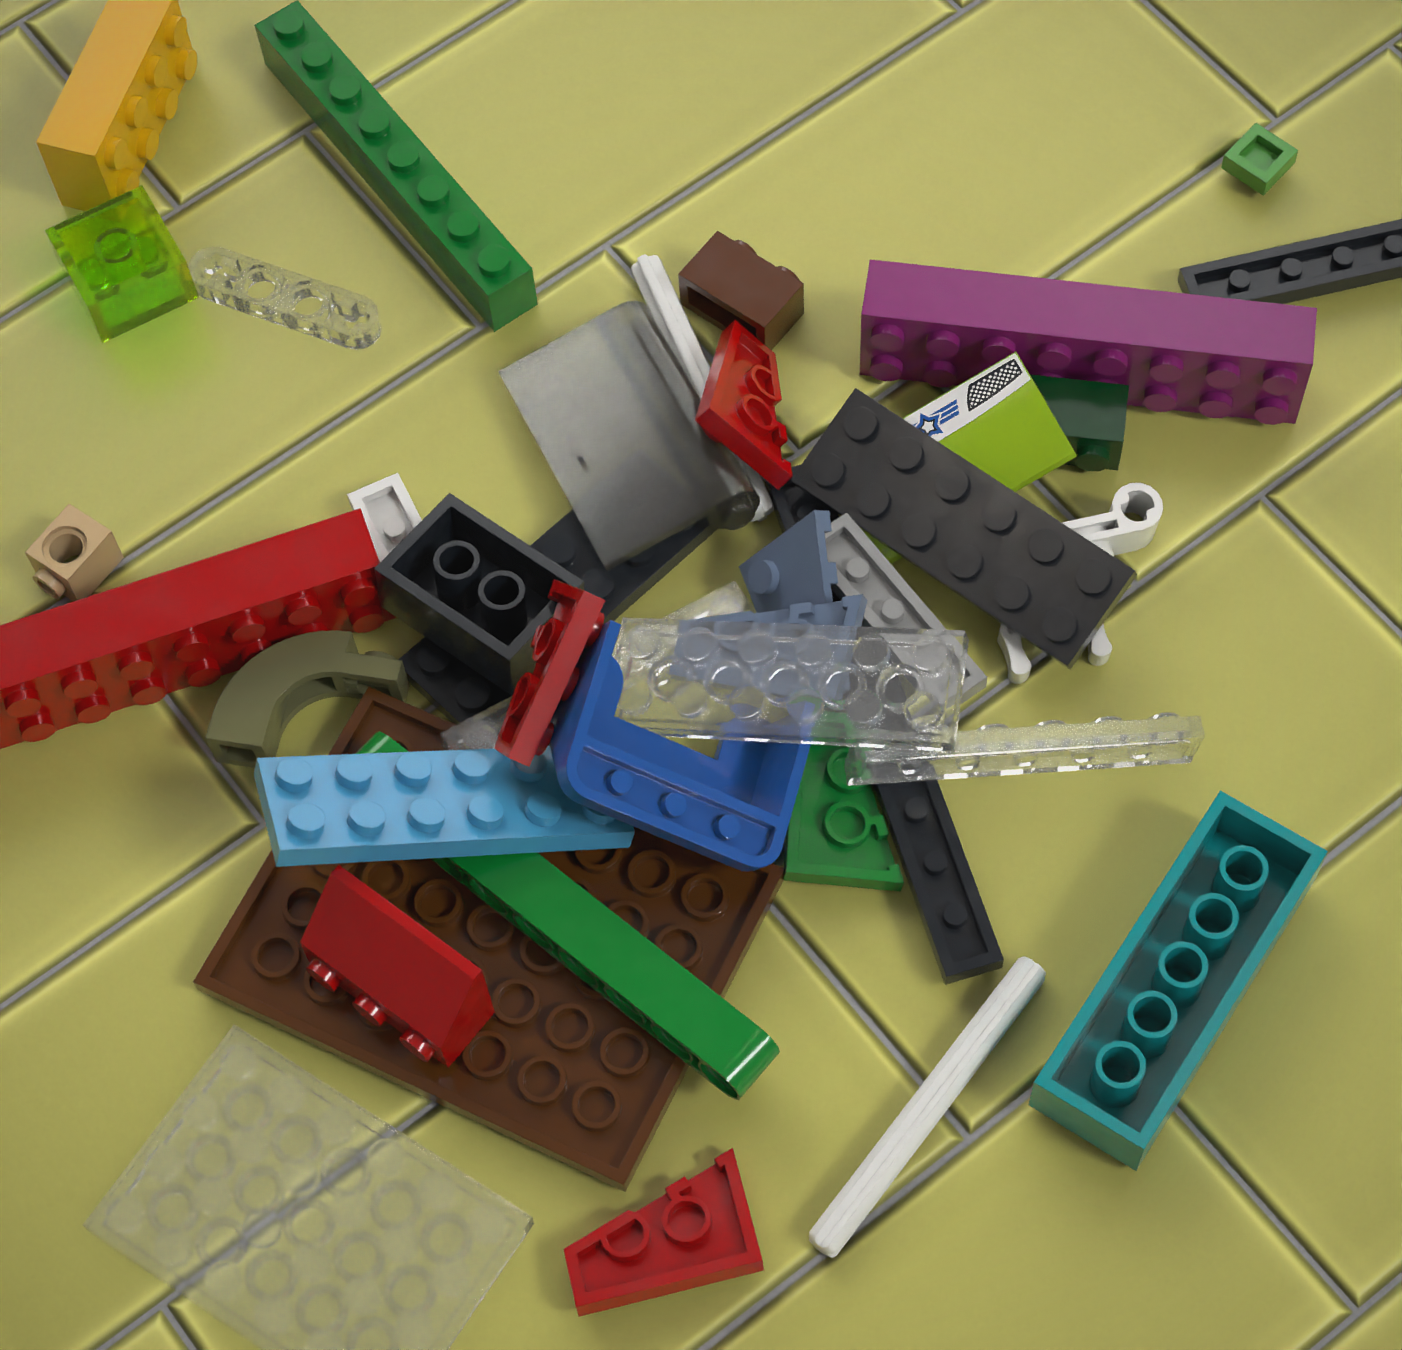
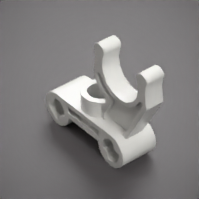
M1129 483L1122 486L1115 493L1108 513L1062 523L1114 557V555L1137 551L1146 547L1152 541L1163 512V502L1159 493L1151 486L1143 483ZM1129 512L1138 514L1143 518V521L1136 522L1130 520L1124 514ZM1001 624L997 642L1007 662L1008 679L1012 683L1021 684L1029 677L1031 662L1022 648L1021 637ZM1102 624L1088 644V661L1095 666L1104 665L1112 651V645L1105 633L1104 624Z

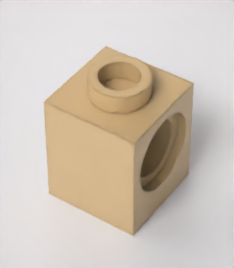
M71 504L64 508L25 552L36 572L32 577L34 582L51 597L59 599L64 595L72 601L89 597L124 558L112 531ZM80 555L72 562L63 563L71 556Z

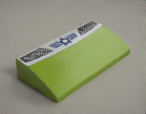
M1017 352L1012 353L902 418L1014 492L1077 457ZM864 532L890 564L903 558Z

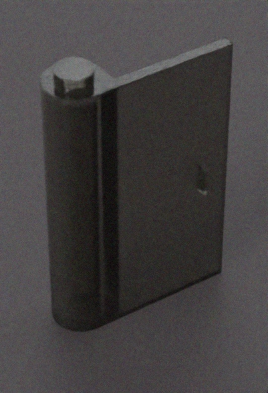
M627 301L619 304L498 371L607 571L704 517H707L709 523L714 528L728 530L740 529L754 518L760 504V497L735 454L722 443H717L710 439L702 427L695 421L701 397L648 307L643 302Z

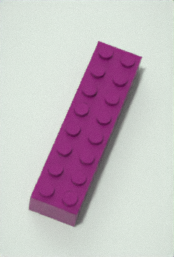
M870 259L861 313L859 375L873 376L881 381L901 379L927 382L935 387L958 386L1012 353L1017 352L1027 371L1032 375L1129 385L1127 405L1146 407L1155 412L1176 410L1201 413L1209 418L1229 416L1256 419L1261 423L1269 425L1280 423L1295 424L1313 367L1317 308Z

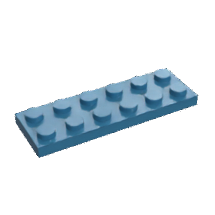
M550 746L546 748L541 756H534L530 767L507 758L495 749L264 757L257 758L254 770L256 787L276 867L629 848L635 833L633 826L578 804L564 794L557 779Z

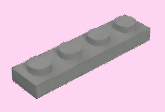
M845 513L831 522L832 531L825 533L828 562H836L838 584L832 585L831 590L841 601L842 597L864 595L868 601L862 627L939 719L986 688L987 676L849 514Z

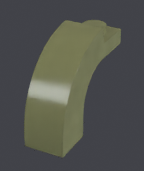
M317 631L280 641L254 656L231 678L215 705L205 737L216 762L255 768L257 758L276 757L282 734L290 720L300 710L316 701L331 697L361 699L367 688L371 687L406 702L410 685L403 662L380 651H368L364 655L359 654L353 634L350 631Z

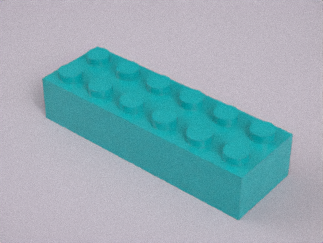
M1220 790L1035 1079L1029 1106L1137 1171L1316 880L1328 851Z

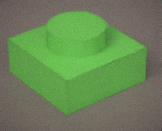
M1255 123L1224 154L1221 168L1264 196L1295 164L1298 150Z

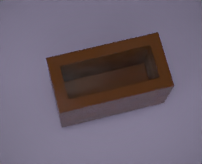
M719 231L708 240L678 274L682 306L722 331L736 320L770 350L779 343L804 314V283L791 270L783 266L776 267L758 256L747 243L741 240L734 241Z

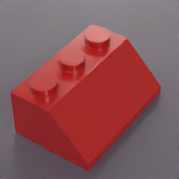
M338 864L327 880L300 941L310 963L306 967L307 972L329 991L334 992L340 986L356 998L352 1005L372 1024L380 1027L386 1021L400 1031L402 1035L399 1037V1041L417 1058L428 1062L433 1056L449 1068L495 1013L483 971Z

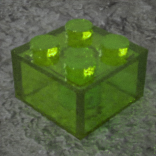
M143 185L45 230L62 271L102 343L199 298L188 264Z

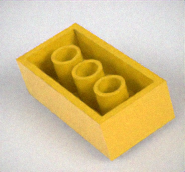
M178 0L107 1L36 141L62 206L119 219L127 201H132L135 198L142 170L147 160H152L156 155L159 135L166 121L174 117L178 107V96L186 80L193 78L197 68V53L192 48L187 32V21L182 16Z

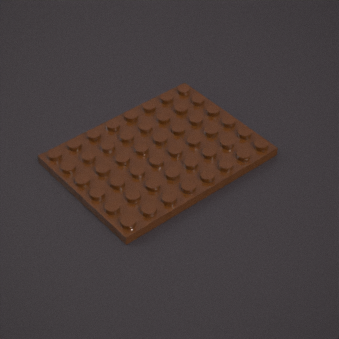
M368 687L328 755L355 754L378 731L391 737L409 752L494 749L496 742ZM634 827L635 833L629 848L539 852L551 864L723 999L784 881L785 868L774 863L755 871H741ZM271 850L193 981L197 990L624 1192H626L689 1068L687 1063L430 858L276 867ZM338 864L483 971L495 1013L449 1068L433 1056L428 1062L417 1058L399 1041V1037L402 1035L400 1031L386 1021L380 1027L372 1024L352 1005L356 998L340 986L334 992L329 991L307 972L306 967L310 963L300 941L327 880Z

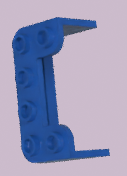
M612 620L603 624L595 642L591 646H584L575 666L579 668V677L572 694L566 701H559L550 721L554 724V731L549 745L557 779L564 794L578 804L735 869L749 872L772 864L780 855L820 712L809 707L776 724H770L753 716L737 718L728 723L723 729L715 756L711 758L614 716L624 683L621 667L612 656L621 624Z

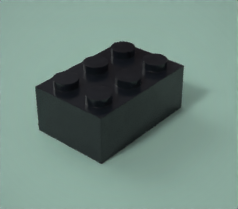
M451 493L374 568L379 601L382 608L511 696H513L520 678L526 672L533 674L537 662L532 658L534 648L530 647L536 628L539 625L544 626L553 617L557 602L547 598L554 579L584 590L583 580Z

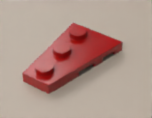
M734 320L721 332L695 421L702 427L710 439L725 445L779 490L793 477L791 462L784 458L782 459L780 448L788 439L786 426L777 421L775 406L782 400L776 354L738 321Z
M554 579L547 597L557 602L553 617L544 626L539 625L536 628L530 647L534 648L532 658L537 662L533 674L526 672L518 681L494 747L495 750L507 758L530 767L534 756H541L548 747L554 731V724L550 722L559 701H566L572 694L579 677V668L575 666L584 646H591L597 639L605 617L604 613L600 612L605 603L604 599Z
M733 1148L714 1158L715 1164L693 1178L687 1180L684 1176L665 1188L666 1194L636 1212L627 1210L563 1249L579 1317L764 1271L763 1259Z

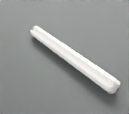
M641 255L637 258L638 261L631 267L632 275L697 414L711 367L661 259L657 255ZM706 435L743 518L748 522H761L767 519V515L774 511V504L761 475L725 445L713 441Z
M1025 956L1017 959L809 1231V1241L817 1250L832 1258L838 1255L1042 986L1046 972L1039 964Z

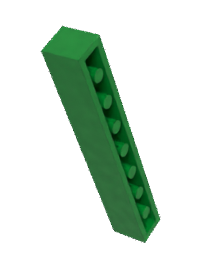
M298 0L254 25L265 65L494 332L538 305L532 267Z

